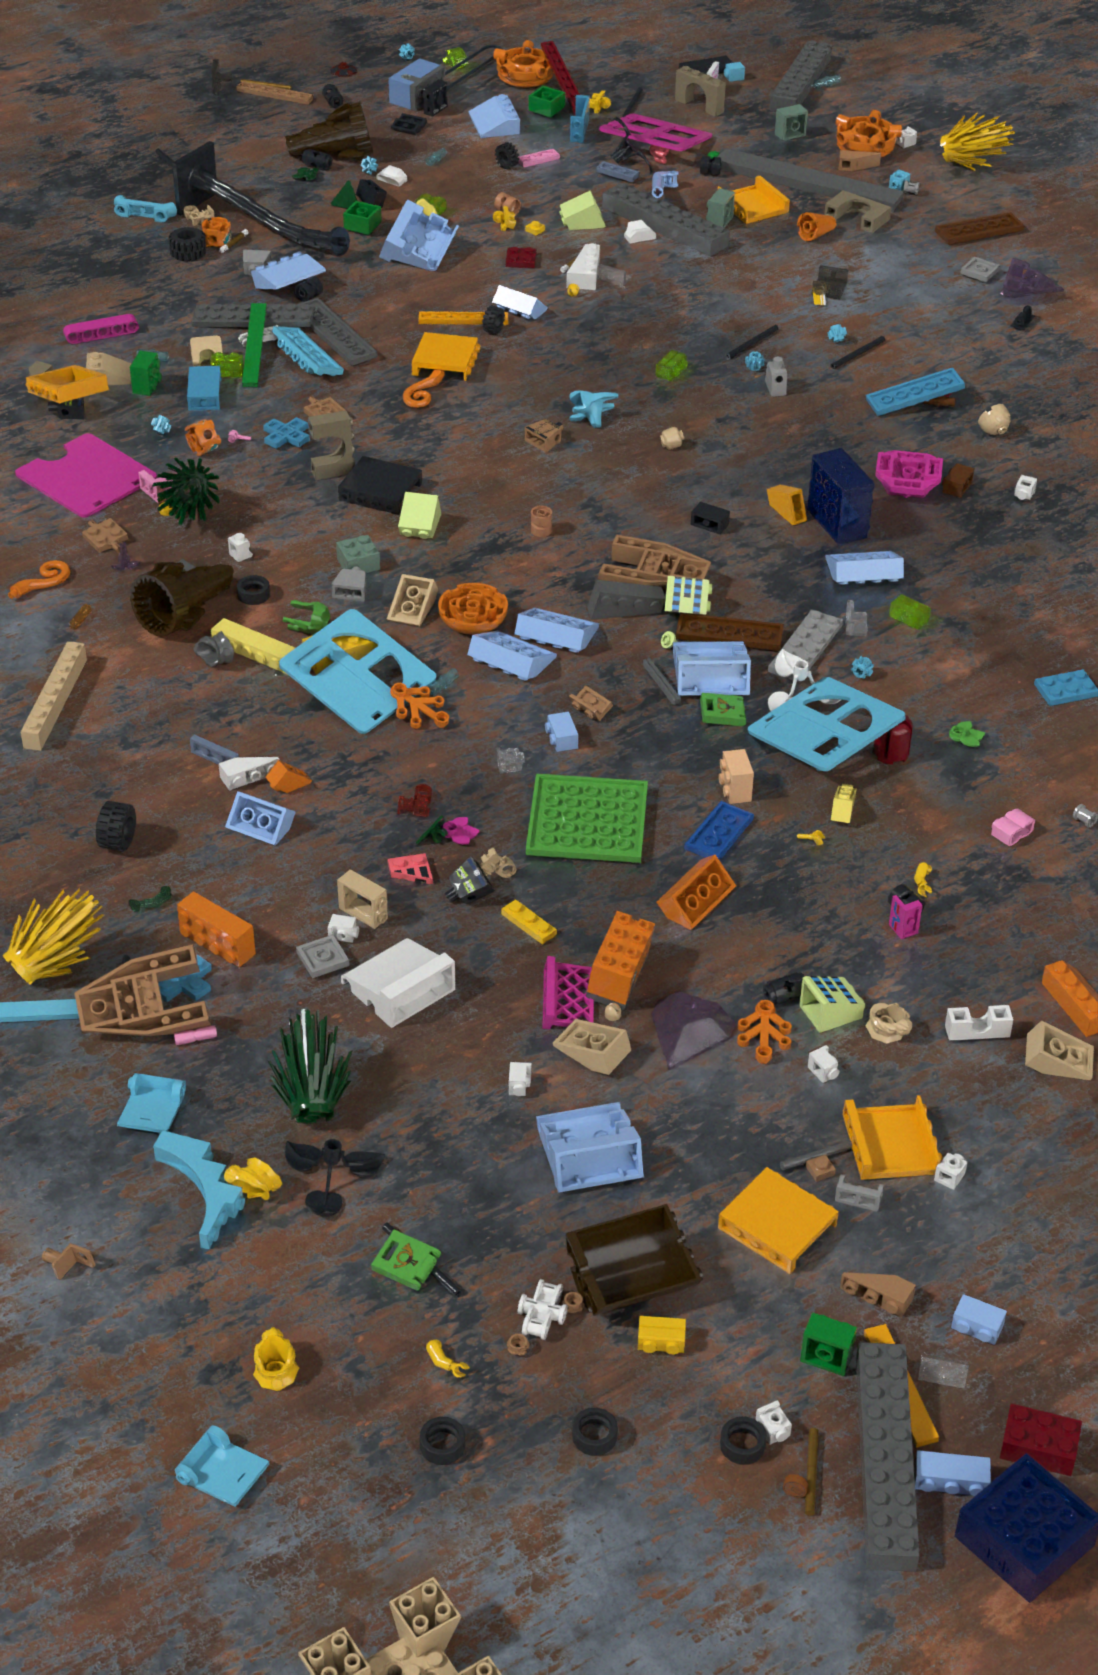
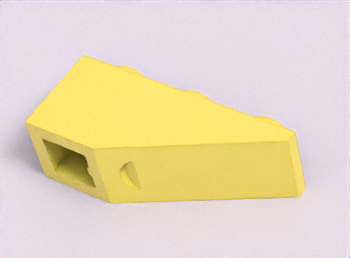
M849 784L838 786L833 801L831 820L850 823L857 788H853Z

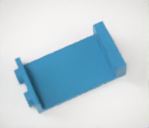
M576 95L575 116L570 117V142H584L589 123L590 96Z
M220 366L189 367L188 411L220 410Z

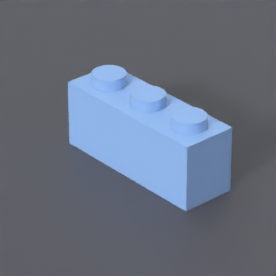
M917 1450L914 1465L915 1489L926 1492L938 1491L947 1492L948 1494L958 1493L974 1497H988L991 1484L990 1458Z

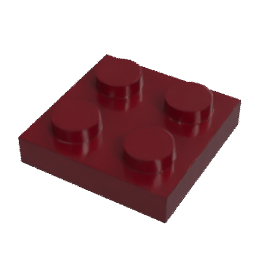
M508 247L506 267L535 268L536 249L531 247Z

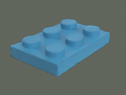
M1084 669L1037 678L1034 682V685L1049 706L1098 697V688Z

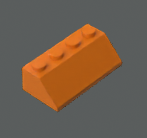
M712 855L701 859L656 903L668 919L691 930L736 887V884L717 856Z
M1061 960L1046 965L1042 984L1086 1037L1097 1034V992L1075 967Z

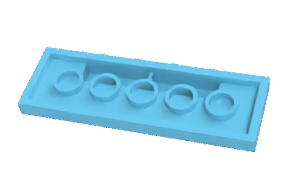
M273 326L272 332L279 339L278 347L282 348L287 355H290L293 361L300 365L301 369H305L307 373H316L318 375L329 374L336 376L343 374L344 369L300 328Z

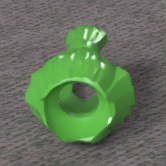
M291 600L290 604L292 607L313 611L311 621L307 622L283 617V622L290 623L287 626L288 630L314 635L328 625L330 612L328 607L320 602L308 603Z

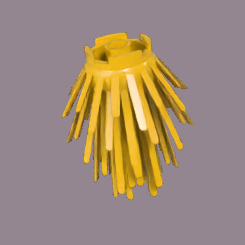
M976 113L965 123L963 121L964 115L948 134L941 137V146L944 147L945 152L942 155L946 162H955L972 170H975L974 167L969 166L972 164L991 167L990 164L984 163L987 161L986 159L974 157L1007 154L1002 152L1000 148H992L1014 145L1009 143V141L1014 140L1013 138L1009 139L1004 136L1015 134V131H1008L1012 130L1013 127L1011 125L1005 126L1006 121L993 125L999 116L974 126L985 115L971 122L975 119Z
M79 888L71 897L67 895L60 903V897L64 894L63 889L50 907L42 911L27 936L26 934L40 909V905L38 904L36 909L33 910L36 903L34 898L20 931L19 927L22 917L20 914L18 915L9 949L2 956L7 962L11 963L15 971L30 985L36 979L72 973L69 967L60 968L90 959L89 957L76 958L84 954V950L74 953L80 949L77 946L101 930V928L96 927L88 932L87 928L105 915L101 914L97 918H93V915L103 907L99 905L92 911L99 903L98 900L92 902L94 899L93 895L82 901L89 894V890L77 900L74 897L80 892Z

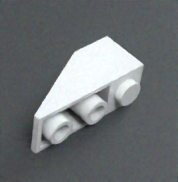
M241 757L219 763L220 778L229 790L266 778L279 758Z

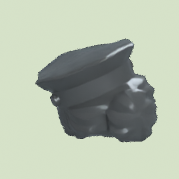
M222 631L213 637L204 636L195 643L193 651L210 667L222 664L223 662L227 664L233 662L234 649Z

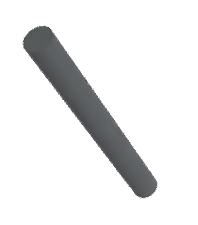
M850 1140L781 1161L780 1168L782 1170L805 1164L806 1161L825 1154L828 1157L851 1150L852 1141Z

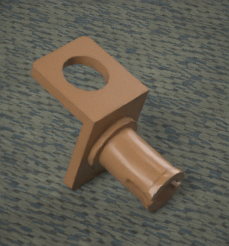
M71 1243L62 1253L48 1247L42 1254V1260L52 1264L56 1278L59 1280L63 1278L76 1262L92 1268L95 1266L90 1250ZM79 1252L84 1254L88 1260L84 1259Z

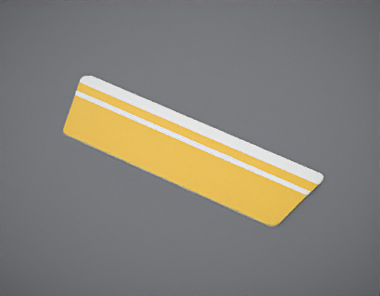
M824 285L813 287L814 305H826Z

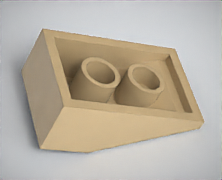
M87 353L86 368L106 374L108 385L131 384L130 365L132 363L105 353Z
M402 574L387 621L420 627L434 605L439 590L435 580Z
M575 1019L553 1042L554 1047L588 1069L608 1075L631 1051L626 1030Z
M1041 1021L1027 1033L1025 1065L1042 1074L1091 1080L1093 1077L1094 1046Z

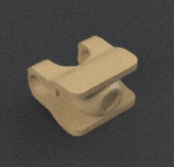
M220 336L193 337L190 339L193 367L200 366L204 360H213L216 366H224Z

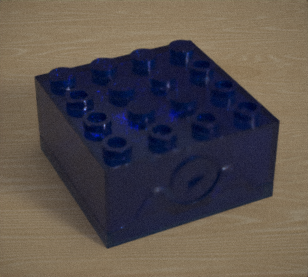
M843 448L812 455L807 510L838 545L868 538L870 517L872 515L873 489L875 488L874 481L869 478L865 471L858 466Z
M1026 1453L960 1509L954 1537L1025 1600L1031 1603L1095 1546L1098 1537V1513Z

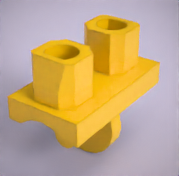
M603 90L599 94L593 93L592 99H590L589 108L594 109V113H599L601 108L607 109L611 106V100L608 97H603L605 94Z
M507 206L503 207V212L495 211L493 213V221L500 223L502 231H506V228L514 229L516 220H514L515 213L510 212Z

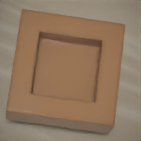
M826 1154L806 1161V1168L816 1182L835 1176L836 1169Z

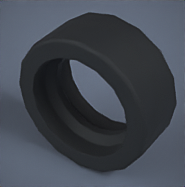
M249 575L243 577L237 583L238 599L245 604L258 605L264 603L270 597L269 581L262 576ZM252 588L261 589L255 592L246 591Z
M598 1407L587 1408L575 1417L572 1424L573 1443L584 1454L591 1456L603 1455L609 1452L616 1444L618 1435L617 1421L613 1414L607 1410ZM598 1423L608 1428L609 1434L603 1439L591 1440L581 1434V1429L587 1424Z
M747 1416L732 1418L724 1424L721 1431V1451L733 1463L747 1465L757 1462L763 1456L766 1448V1431L762 1424ZM737 1432H746L757 1439V1445L750 1449L737 1448L730 1443L729 1437Z
M436 1417L426 1422L420 1431V1450L423 1457L437 1465H447L458 1460L465 1450V1431L462 1425L450 1417ZM447 1432L454 1435L457 1442L450 1448L437 1449L428 1443V1439L433 1434Z

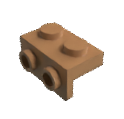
M586 685L577 696L573 694L569 696L572 701L571 705L579 711L581 709L590 719L595 718L598 721L613 706L611 701Z

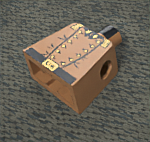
M547 419L525 427V441L544 452H548L561 441L563 425L561 422L554 424Z

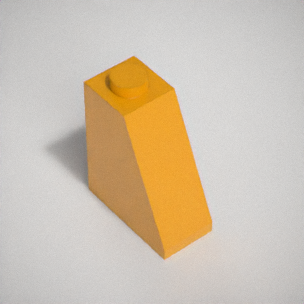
M777 485L767 489L769 505L791 525L807 521L802 489L785 485Z

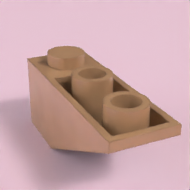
M840 150L839 171H856L880 166L881 153Z
M843 1272L840 1289L848 1294L855 1295L869 1304H874L901 1318L914 1298L916 1287L915 1284L896 1275Z

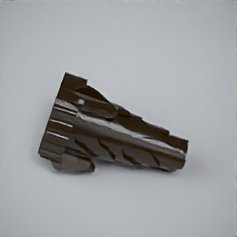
M360 102L345 103L328 115V118L325 119L326 121L313 124V127L304 129L299 133L285 136L290 156L302 155L306 149H312L323 153L329 152V154L340 152L339 159L361 161L365 155L373 153Z
M181 562L155 563L153 570L135 578L131 585V607L138 622L149 633L160 637L167 636L180 629L189 631L200 620L201 616L205 614V609L201 608L206 605L205 602L216 597L218 593L231 588L230 582L233 580L234 573L232 566L224 564L206 565L185 571L183 569L184 565Z

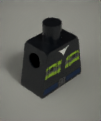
M84 397L62 403L48 402V410L58 411L60 419L83 420Z
M471 856L449 876L453 888L448 890L445 895L451 903L460 897L466 904H470L493 893L495 889L480 864Z

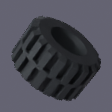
M184 227L170 233V254L175 259L189 261L199 259L206 254L205 233L202 230L194 227Z
M115 801L105 802L99 812L96 823V841L100 848L121 852L128 849L136 828V812L133 805Z

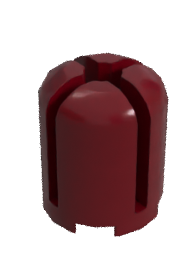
M905 714L906 718L904 721L874 740L873 752L878 757V761L893 765V762L902 760L905 762L908 759L913 732V723L908 715Z

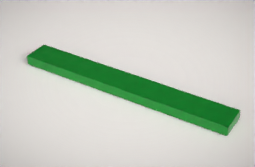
M251 303L242 387H258L267 311L266 303Z

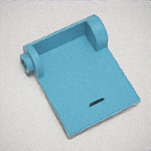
M134 1073L133 1077H130L128 1080V1089L131 1091V1096L118 1120L117 1126L161 1133L162 1130L168 1132L184 1099L186 1081Z
M212 1425L175 1468L176 1479L181 1484L190 1485L236 1507L270 1463L264 1458L231 1444L228 1435L221 1428Z

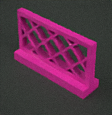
M547 956L543 979L542 1029H551L552 1025L568 1027L580 1016H584L588 1022L593 1023L594 1000L587 998L586 993L583 994L578 990L581 986L588 989L592 967L555 962V957ZM558 970H564L569 974L563 976ZM578 974H589V977L583 979ZM573 977L579 983L573 985L568 980ZM563 983L568 989L563 991L558 985ZM573 992L578 998L573 1000L568 994ZM563 998L568 1004L563 1006L557 1000ZM583 1001L588 1007L583 1009L577 1003ZM573 1007L578 1012L573 1015L567 1009ZM563 1013L568 1018L558 1019L557 1015Z

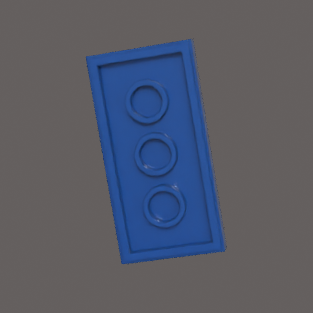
M720 801L684 844V849L705 858L716 855L721 860L753 821L754 814Z

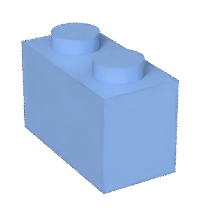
M563 712L548 715L545 730L547 734H550V743L554 745L556 752L578 749V733L570 713Z
M963 1294L954 1312L951 1328L960 1333L978 1338L983 1342L995 1345L1004 1326L1007 1311Z

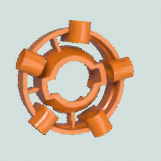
M530 40L524 41L522 47L509 50L496 48L493 58L497 60L498 76L508 85L524 88L536 87L547 83L553 76V70L543 50L534 48V43Z
M872 110L869 116L851 118L839 114L835 122L837 126V145L840 150L879 152L881 157H884L893 151L897 137H901L902 125H893L889 121L881 119V113L878 110Z

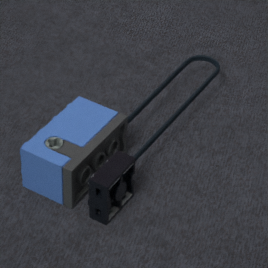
M494 44L486 45L446 72L445 66L419 58L389 78V102L413 111L423 106L424 114L433 117L448 107L446 93L450 88L494 60L492 56L448 86L447 82L444 81V77L486 49L503 48Z

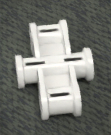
M540 1279L533 1299L528 1298L526 1294H522L518 1305V1314H527L522 1327V1335L531 1334L541 1337V1340H545L552 1320L558 1321L560 1325L564 1324L568 1306L566 1304L558 1305L562 1296L563 1284L554 1285Z

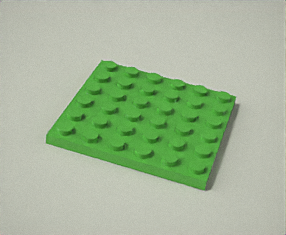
M536 774L526 855L641 863L648 781Z

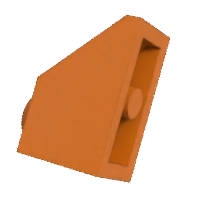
M280 760L276 762L266 776V779L270 782V787L277 792L281 790L288 793L312 782L303 770Z

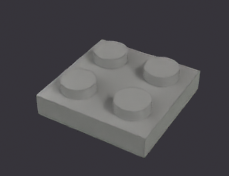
M974 256L961 268L960 274L978 279L981 282H987L1000 270V265Z
M334 935L296 947L298 956L312 978L350 966L348 957Z

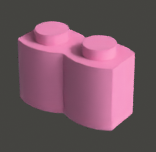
M1019 809L1008 811L1004 817L993 822L991 835L1006 845L1012 846L1033 831L1035 819Z

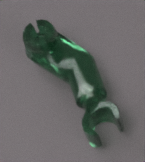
M162 886L160 893L153 898L142 901L130 899L129 906L134 912H138L140 907H144V909L158 908L171 898V888L169 886Z

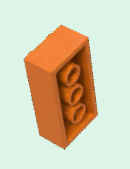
M194 891L177 904L180 933L184 937L190 938L198 945L207 948L213 954L219 955L227 962L239 968L256 954L253 925Z

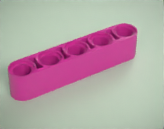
M125 314L69 324L64 327L63 333L68 343L77 344L135 333L139 329V324L133 314Z

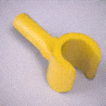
M816 830L812 834H797L798 839L814 840L816 845L824 843L822 839H825V836L820 830Z

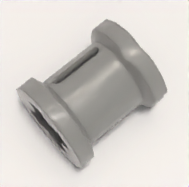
M906 180L904 193L910 192L917 195L920 183H911Z
M1080 804L1074 810L1073 818L1075 820L1079 819L1085 823L1086 827L1091 828L1096 823L1098 814L1096 812L1092 813L1086 809L1085 805Z

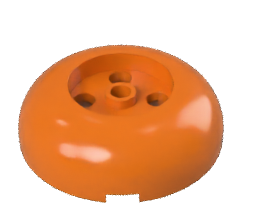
M464 583L457 585V588L451 591L449 589L446 590L439 599L438 609L441 619L449 628L459 633L475 635L490 632L504 621L508 611V600L504 594H500L498 589L482 583Z

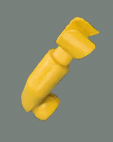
M926 862L918 864L914 881L918 886V893L927 898L925 890L932 894V889L926 885L925 876L929 872L931 873L932 867Z
M434 1339L427 1343L426 1350L435 1366L447 1371L452 1370L454 1376L458 1378L466 1375L459 1371V1366L467 1370L470 1368L469 1365L464 1362L455 1363L454 1360L447 1358L441 1348L442 1343L439 1340Z

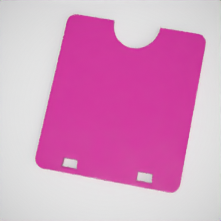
M90 433L83 434L64 444V449L68 453L62 459L45 461L37 458L15 470L16 477L82 518L89 517L139 490L140 483L136 486L134 485L140 482L138 472L145 470L154 479H157V474Z

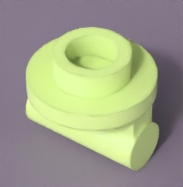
M667 631L661 638V645L663 648L670 649L673 647V642L678 641L673 632Z

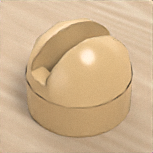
M610 1003L606 1006V1019L610 1021L620 1019L621 1008L618 1004Z

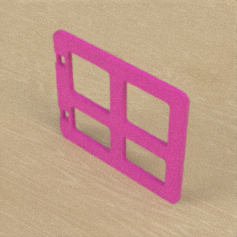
M629 114L626 117L620 118L629 130L643 133L641 135L631 133V136H628L629 139L675 151H684L712 138V133L638 114ZM615 120L600 126L599 129L605 133L621 137L626 136L625 131L618 130V128L624 127ZM635 121H642L658 125L660 127H657L655 129H649L633 125L630 123ZM671 130H678L681 132L697 136L692 138H684L669 134L667 132ZM655 137H660V138H664V139H668V140H672V141H676V142H680V143H679V144H673V143H669V142H665V141H661V140H657V139H653V138H655Z

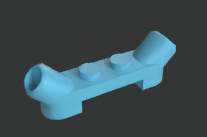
M118 195L114 199V211L121 217L128 218L130 215L154 218L156 222H165L168 218L174 217L177 214V208L173 202L159 204L126 199L123 195Z

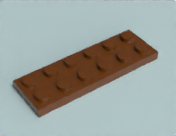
M1011 212L935 226V232L949 245L979 240L980 238H990L996 235H1005L1007 233H1017L1024 230V225Z
M680 612L676 639L698 642L743 641L745 647L780 651L784 624Z

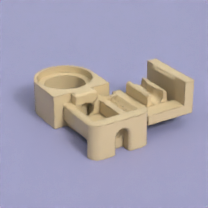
M189 205L184 207V216L187 219H191L193 226H196L199 223L202 224L204 219L214 217V210L207 205V210L199 212L195 206Z
M494 848L489 849L488 854H484L481 857L483 863L480 866L486 876L488 874L491 875L494 870L504 878L511 877L516 872L513 860L506 855L502 858L496 853ZM505 866H511L508 870H502Z

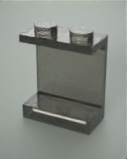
M820 265L818 280L813 281L812 295L813 293L816 295L824 294L826 298L840 300L848 283L849 270Z

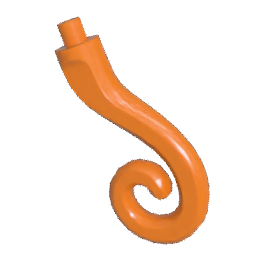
M434 369L429 377L409 386L403 393L404 403L411 408L427 406L431 402V394L421 389L439 384L445 376L444 370Z
M57 560L42 564L39 571L47 579L19 581L10 587L8 597L18 599L30 591L63 583L70 576L71 570L69 565Z

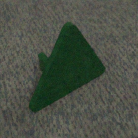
M350 180L345 183L332 200V206L348 209L357 201Z
M443 815L415 842L417 845L430 834L433 835V840L436 843L442 841L439 833L443 837L448 835L446 829L440 828L445 823Z

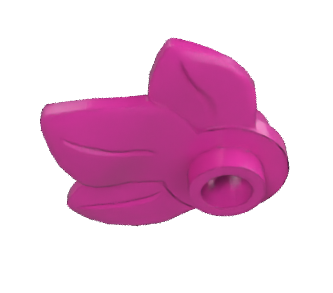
M468 817L455 818L453 821L445 822L442 826L448 832V835L445 837L451 838L453 842L461 845L469 844L470 839L475 838L479 834V829L467 825Z

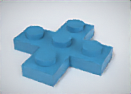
M297 417L287 424L272 419L263 425L264 431L270 433L264 438V442L277 449L286 442L301 447L310 441V436L303 432L309 428L308 422Z
M196 955L200 972L159 982L162 999L168 1002L183 992L193 1000H199L211 991V985L201 978L212 970V965L199 955Z

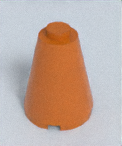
M812 212L803 213L797 221V227L799 226L800 230L798 231L799 236L804 241H812L833 231L836 228V220L833 216Z

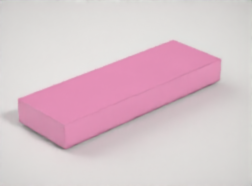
M554 149L520 156L518 162L524 168L560 159V154Z

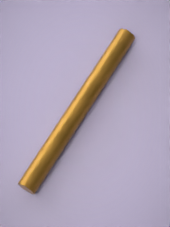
M241 79V82L292 90L291 85Z
M817 1428L809 1429L808 1489L805 1499V1514L808 1516L815 1514L819 1435Z

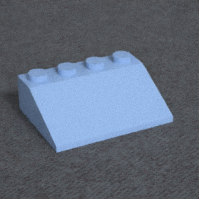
M500 94L499 96H494L469 111V115L480 138L520 134V118L508 95Z
M296 252L292 254V257L285 256L280 258L281 261L268 262L267 266L255 267L256 270L251 271L256 289H279L323 273L326 269L308 254Z
M892 551L825 555L833 580L841 585L848 584V581H855V583L861 584L865 583V580L877 583L882 582V579L894 582L898 581V578H904L903 557Z
M532 608L518 614L515 634L520 635V638L524 640L532 638L536 639V642L540 644H546L547 642L553 644L552 646L556 648L567 647L569 651L579 652L587 647L600 623L539 608Z
M498 630L472 635L467 654L477 662L484 661L488 663L489 667L501 668L504 673L516 674L522 680L535 678L557 656L556 653Z

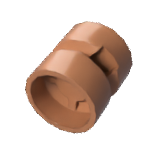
M501 192L497 195L494 206L502 212L504 211L503 207L507 206L510 212L517 215L521 208V202L519 199Z
M542 505L532 508L531 533L534 536L546 537L552 533L551 508Z

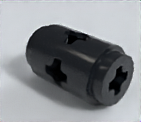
M333 84L325 85L322 94L329 106L337 109L343 105L344 99L337 87Z
M306 149L302 155V162L307 166L321 170H329L332 166L333 159L329 154Z
M794 972L782 978L768 981L767 984L763 985L765 999L776 1005L788 999L801 996L804 974L802 972Z

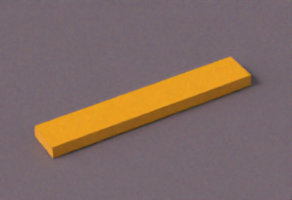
M420 311L418 321L419 324L482 325L485 312ZM505 312L503 324L508 325V312Z
M886 1324L864 1329L867 1343L895 1344ZM907 1370L911 1435L917 1448L938 1442L939 1435Z

